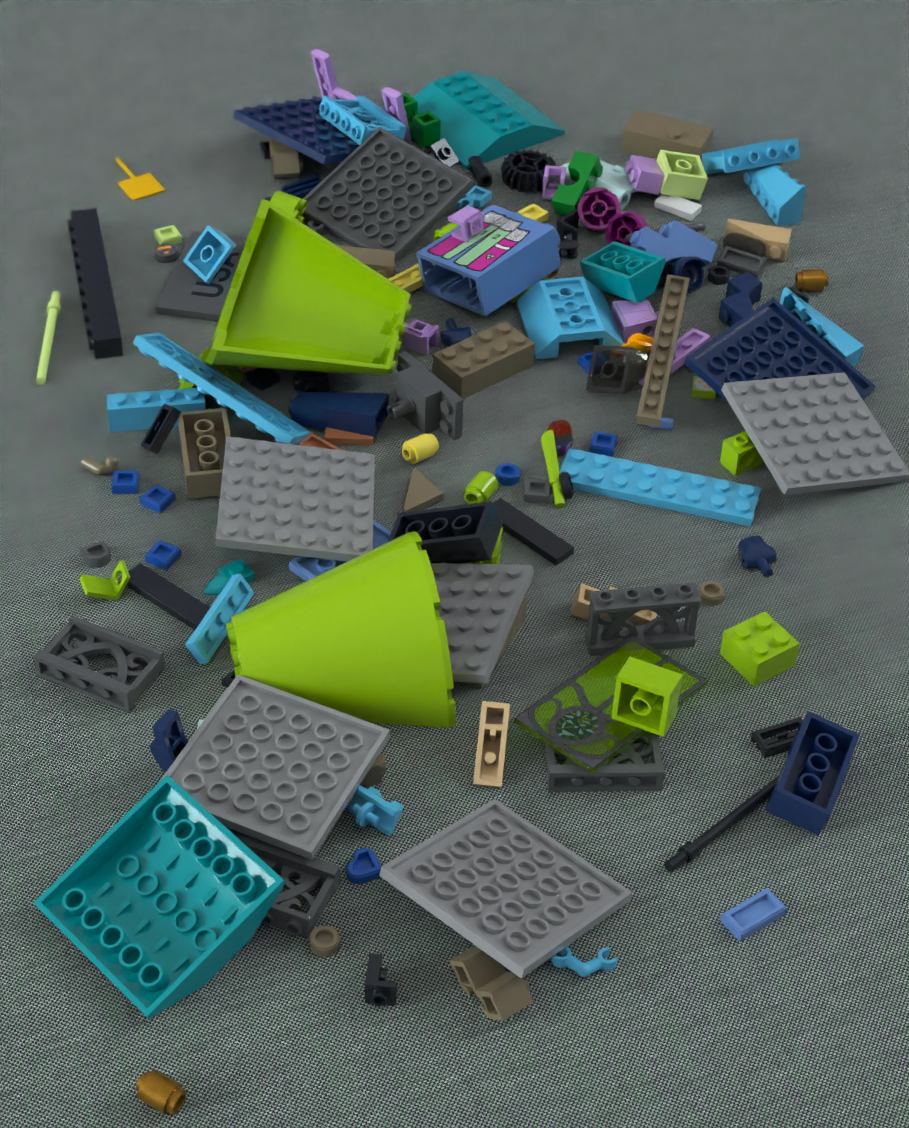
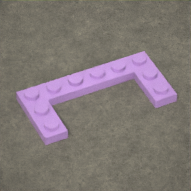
M315 48L311 52L322 98L323 96H328L331 99L357 100V97L349 91H345L337 86L331 56L327 52ZM387 86L382 90L386 112L407 126L404 141L409 143L412 140L403 96L399 91Z

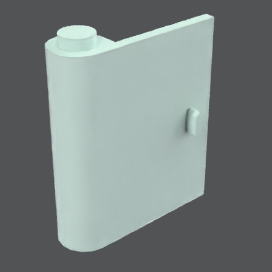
M600 160L603 172L601 177L597 179L595 188H605L615 194L620 202V210H623L629 203L631 193L638 191L632 186L623 167L619 165L613 166ZM565 163L563 166H560L567 167L565 185H573L577 181L571 180L568 170L569 163Z

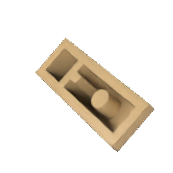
M728 218L725 239L763 258L785 262L792 229Z
M482 701L473 785L502 788L510 721V704Z

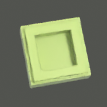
M174 225L154 230V237L159 244L168 243L175 245L183 243L182 235Z

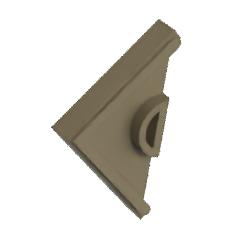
M414 469L412 472L403 512L422 510L443 500V493L417 469Z

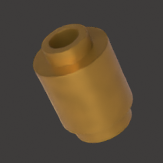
M805 269L795 274L796 289L802 290V292L824 291L825 286H828V273H824L823 269Z
M155 1069L149 1073H143L135 1088L138 1091L137 1098L163 1114L170 1113L175 1115L181 1109L187 1096V1091L182 1089L180 1083Z

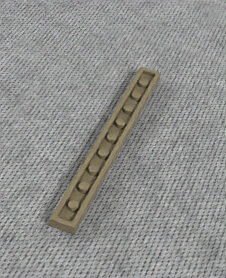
M667 274L636 423L660 427L690 278Z

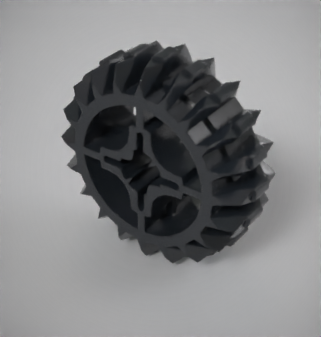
M515 151L514 154L511 153L508 157H505L504 162H502V181L505 182L506 186H511L512 190L518 189V192H543L545 166H556V161L551 156H547V153L541 154L540 151ZM549 176L548 185L549 182L554 183L556 177Z

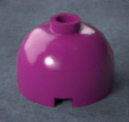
M593 188L587 191L578 203V216L581 223L587 229L594 232L606 231L609 219L615 214L620 213V202L617 196L605 188Z
M623 211L609 219L605 236L608 244L615 241L631 246V243L625 239L626 235L639 231L645 226L649 228L646 219L636 211Z

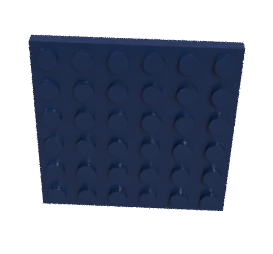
M312 97V99L301 98L299 101L287 100L285 103L274 102L271 105H258V107L253 108L244 107V109L234 111V119L322 164L343 161L359 146V144L320 116L319 107L322 103V98Z
M774 298L696 350L684 362L686 366L726 401L727 399L721 391L724 383L843 372L846 373L862 399H865L876 388L872 382Z

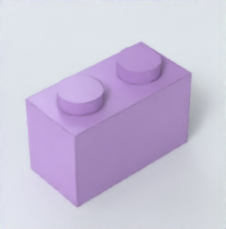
M631 155L630 161H627L625 165V174L635 190L659 195L665 175L655 159Z

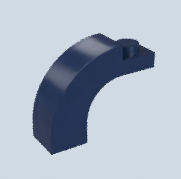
M168 709L152 727L155 740L149 745L155 760L165 773L188 743L179 713Z

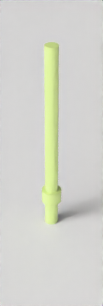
M58 291L52 292L51 301L47 305L48 317L36 377V383L39 385H43L46 382L56 320L61 311V294Z

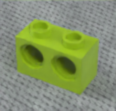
M746 431L723 440L720 463L734 476L765 463Z

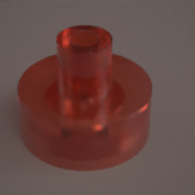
M560 419L550 423L548 430H553L554 438L570 433L572 436L571 426L566 420Z

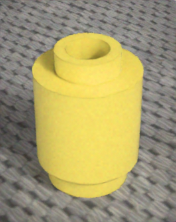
M421 434L403 443L402 455L411 464H416L435 455L439 450L438 440L433 434Z

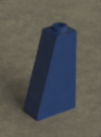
M299 392L295 399L290 401L289 414H292V420L301 426L325 430L328 427L375 438L388 417L389 394Z

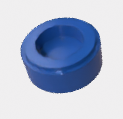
M511 463L499 465L496 468L497 482L504 486L517 484L520 481L519 467Z

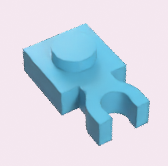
M475 185L456 203V209L460 210L467 205L473 208H481L492 199V192Z

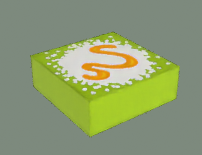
M693 376L692 397L715 399L716 391L699 376Z

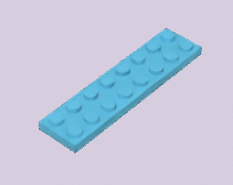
M161 333L136 335L132 344L139 347V351L142 354L154 357L159 361L158 364L160 366L177 372V376L180 379L192 382L201 393L215 397L219 405L226 408L230 407L236 411L235 414L239 418L256 424V429L263 433L271 434L275 437L277 443L295 445L312 433Z
M571 448L568 449L560 470V474L561 472L569 473L574 490L749 527L752 525L761 491L760 487Z

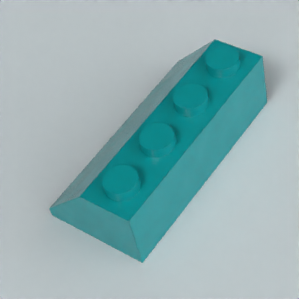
M613 241L579 262L584 278L595 287L638 303L646 300L647 296L655 292L666 260L665 257Z

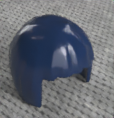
M696 256L682 257L673 264L670 275L690 278L687 292L691 293L701 287L704 279L702 267L707 264L703 259Z

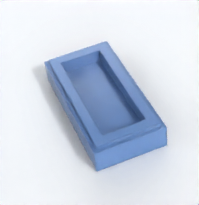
M766 888L721 914L720 921L739 941H742L786 915L787 907Z

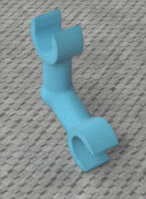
M567 946L559 952L564 957H559L555 954L551 957V962L558 968L568 967L578 973L579 976L587 977L600 969L604 971L615 969L618 958L605 960V958L609 957L610 948L606 947L599 950L598 957L582 962L571 955V949Z

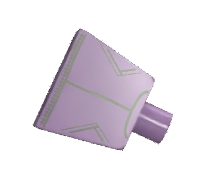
M644 300L638 303L633 301H612L611 313L624 344L635 333H641L654 338L659 311L654 312L649 301Z

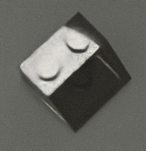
M594 345L585 391L627 394L644 377L648 354L634 347Z

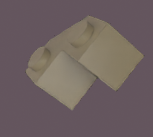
M270 138V159L274 179L299 177L300 171H303V160L298 157L300 152Z
M476 945L449 960L461 988L469 997L475 994L484 1004L481 1006V1010L489 1019L504 1021L533 1003L529 993L530 985L524 977L521 979L512 972H506L502 964Z

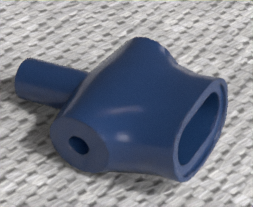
M452 318L447 319L445 322L448 329L440 332L442 344L448 347L472 336L470 327L457 328Z
M750 536L741 540L738 544V550L741 553L742 566L745 569L758 567L764 577L772 576L773 570L769 564L777 560L774 548L765 543L761 536Z

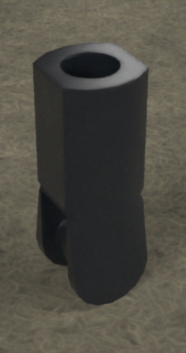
M471 156L468 159L471 165L469 172L481 187L490 186L492 184V175L479 156Z
M576 240L560 241L558 246L559 256L570 259L576 258L578 256L576 249L579 247V243Z

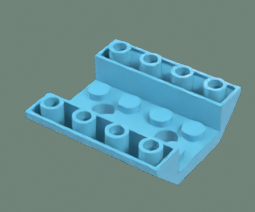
M584 277L540 280L516 301L527 337L535 343V359L558 357L559 342L598 339L602 352L612 351V345L617 348L624 344L603 292Z

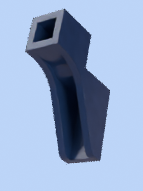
M749 272L729 279L726 296L724 299H721L719 319L731 327L753 312L752 304L760 301L763 283Z

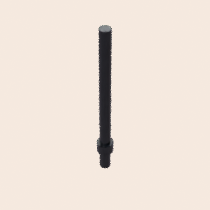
M778 776L694 841H688L678 849V853L665 862V868L669 872H673L685 862L689 863L698 857L700 850L771 796Z

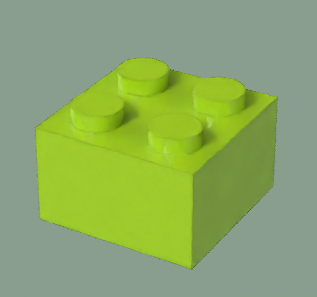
M764 611L723 631L720 655L755 687L796 666L800 643Z
M630 656L617 675L611 718L664 737L676 718L683 675Z

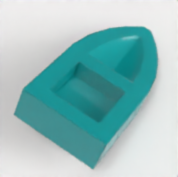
M240 558L219 568V575L208 583L203 594L219 595L232 575L239 573L249 584L255 581V573Z

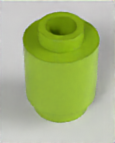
M478 472L465 488L464 498L468 504L487 502L498 488L496 477L490 472Z

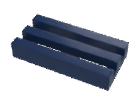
M319 175L281 186V192L303 199L323 179H320Z

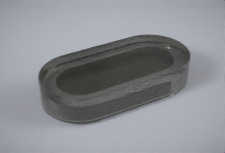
M738 232L728 234L723 240L724 248L729 246L760 257H764L766 253L765 244L761 240Z

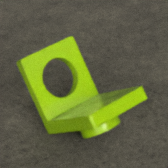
M120 560L110 579L82 574L80 582L86 596L118 601L130 579V574L125 562ZM120 572H122V580L118 584V577Z

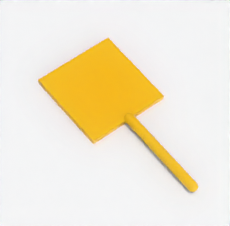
M115 158V161L131 177L117 183L132 201L166 191L151 173L135 177L119 158Z

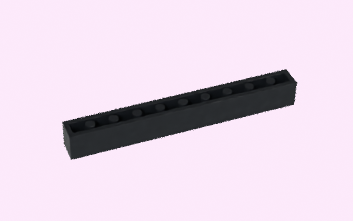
M97 208L70 211L71 220H67L89 351L94 350L95 359L123 356L121 333Z

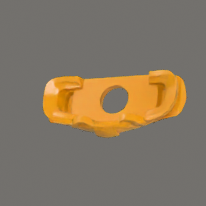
M635 333L628 338L627 343L617 348L612 345V351L609 354L619 360L641 357L650 352L653 338L641 333Z

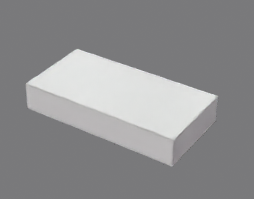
M661 195L655 200L654 207L692 221L701 212L702 205L681 197Z

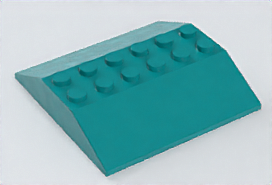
M465 71L457 72L454 75L442 77L429 83L413 97L418 102L419 114L430 111L441 120L440 140L446 139L459 160L458 164L466 170L471 166L468 161L471 156H479L482 162L486 163L565 134V130L494 77Z
M166 775L33 903L150 1019L204 986L252 938L286 882L171 777Z

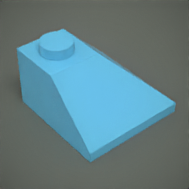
M207 225L183 262L209 284L236 247V244L222 232Z

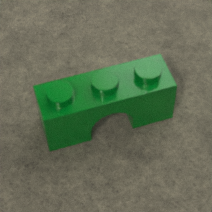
M407 93L402 94L411 138L423 147L438 142L440 140L441 120L430 111L419 114L418 102Z
M575 151L568 165L571 180L577 182L573 185L559 184L551 200L556 214L566 215L575 209L578 210V203L584 194L595 188V183L603 172V166L598 155Z

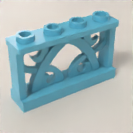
M323 96L319 107L320 116L357 144L361 145L379 127L404 140L407 126L365 96H357V100L331 99L328 96Z
M798 138L782 141L775 139L702 153V159L706 174L721 171L730 173L800 159Z

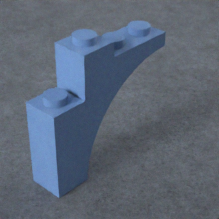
M676 220L664 224L659 233L645 226L639 231H635L630 239L631 247L665 257V264L675 263L682 257L696 256L703 259L708 265L712 262L718 245Z

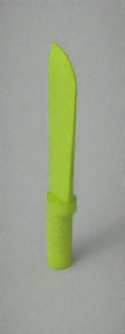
M548 430L543 433L541 443L550 479L549 483L553 487L555 506L562 508L565 506V499L559 481L560 471L553 430Z

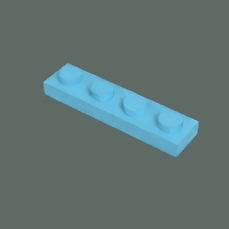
M240 573L232 575L185 644L200 665L210 661L226 637V623L231 622L230 617L242 612L254 595V591Z

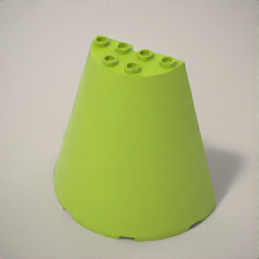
M262 198L219 317L206 363L222 366L372 376L392 374L396 361L393 359L398 354L401 346L399 338L403 335L407 324L403 320L404 317H408L412 306L408 303L411 294L276 205Z
M415 531L408 532L230 617L231 622L226 623V630L230 640L231 657L235 666V677L237 675L244 676L370 723L455 727V701L450 690L454 688L445 623L439 614L440 599L427 551L421 548L422 539Z

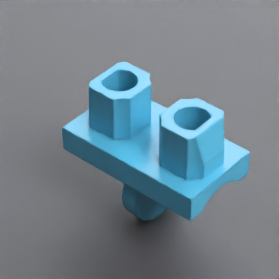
M359 785L347 810L356 816V824L361 827L370 824L388 836L393 834L396 822L401 818L403 805L395 800L391 802L381 798L380 791L374 787L366 789Z

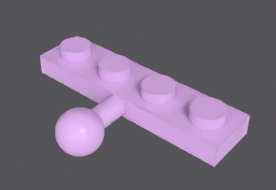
M692 328L677 340L670 374L680 368L689 355L711 341V335ZM648 362L633 373V381L641 385L644 384Z

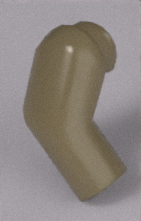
M86 456L83 458L81 466L97 475L109 474L117 471L119 459L115 456H107L105 462H98Z

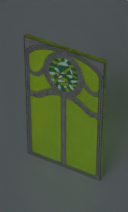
M630 634L516 716L514 723L586 770L594 773L647 732L611 718L617 675L630 656L683 675L678 707L707 686L708 680Z

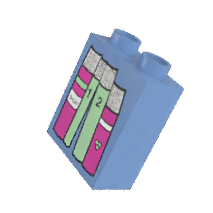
M491 205L482 211L485 217L483 222L484 230L470 238L467 243L451 235V232L461 228L459 225L417 252L424 291L480 315L487 316L561 267L558 250L560 236L555 227L522 216L518 212H512Z

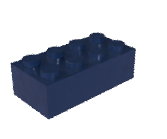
M807 711L796 731L765 811L819 836L832 813L860 735Z

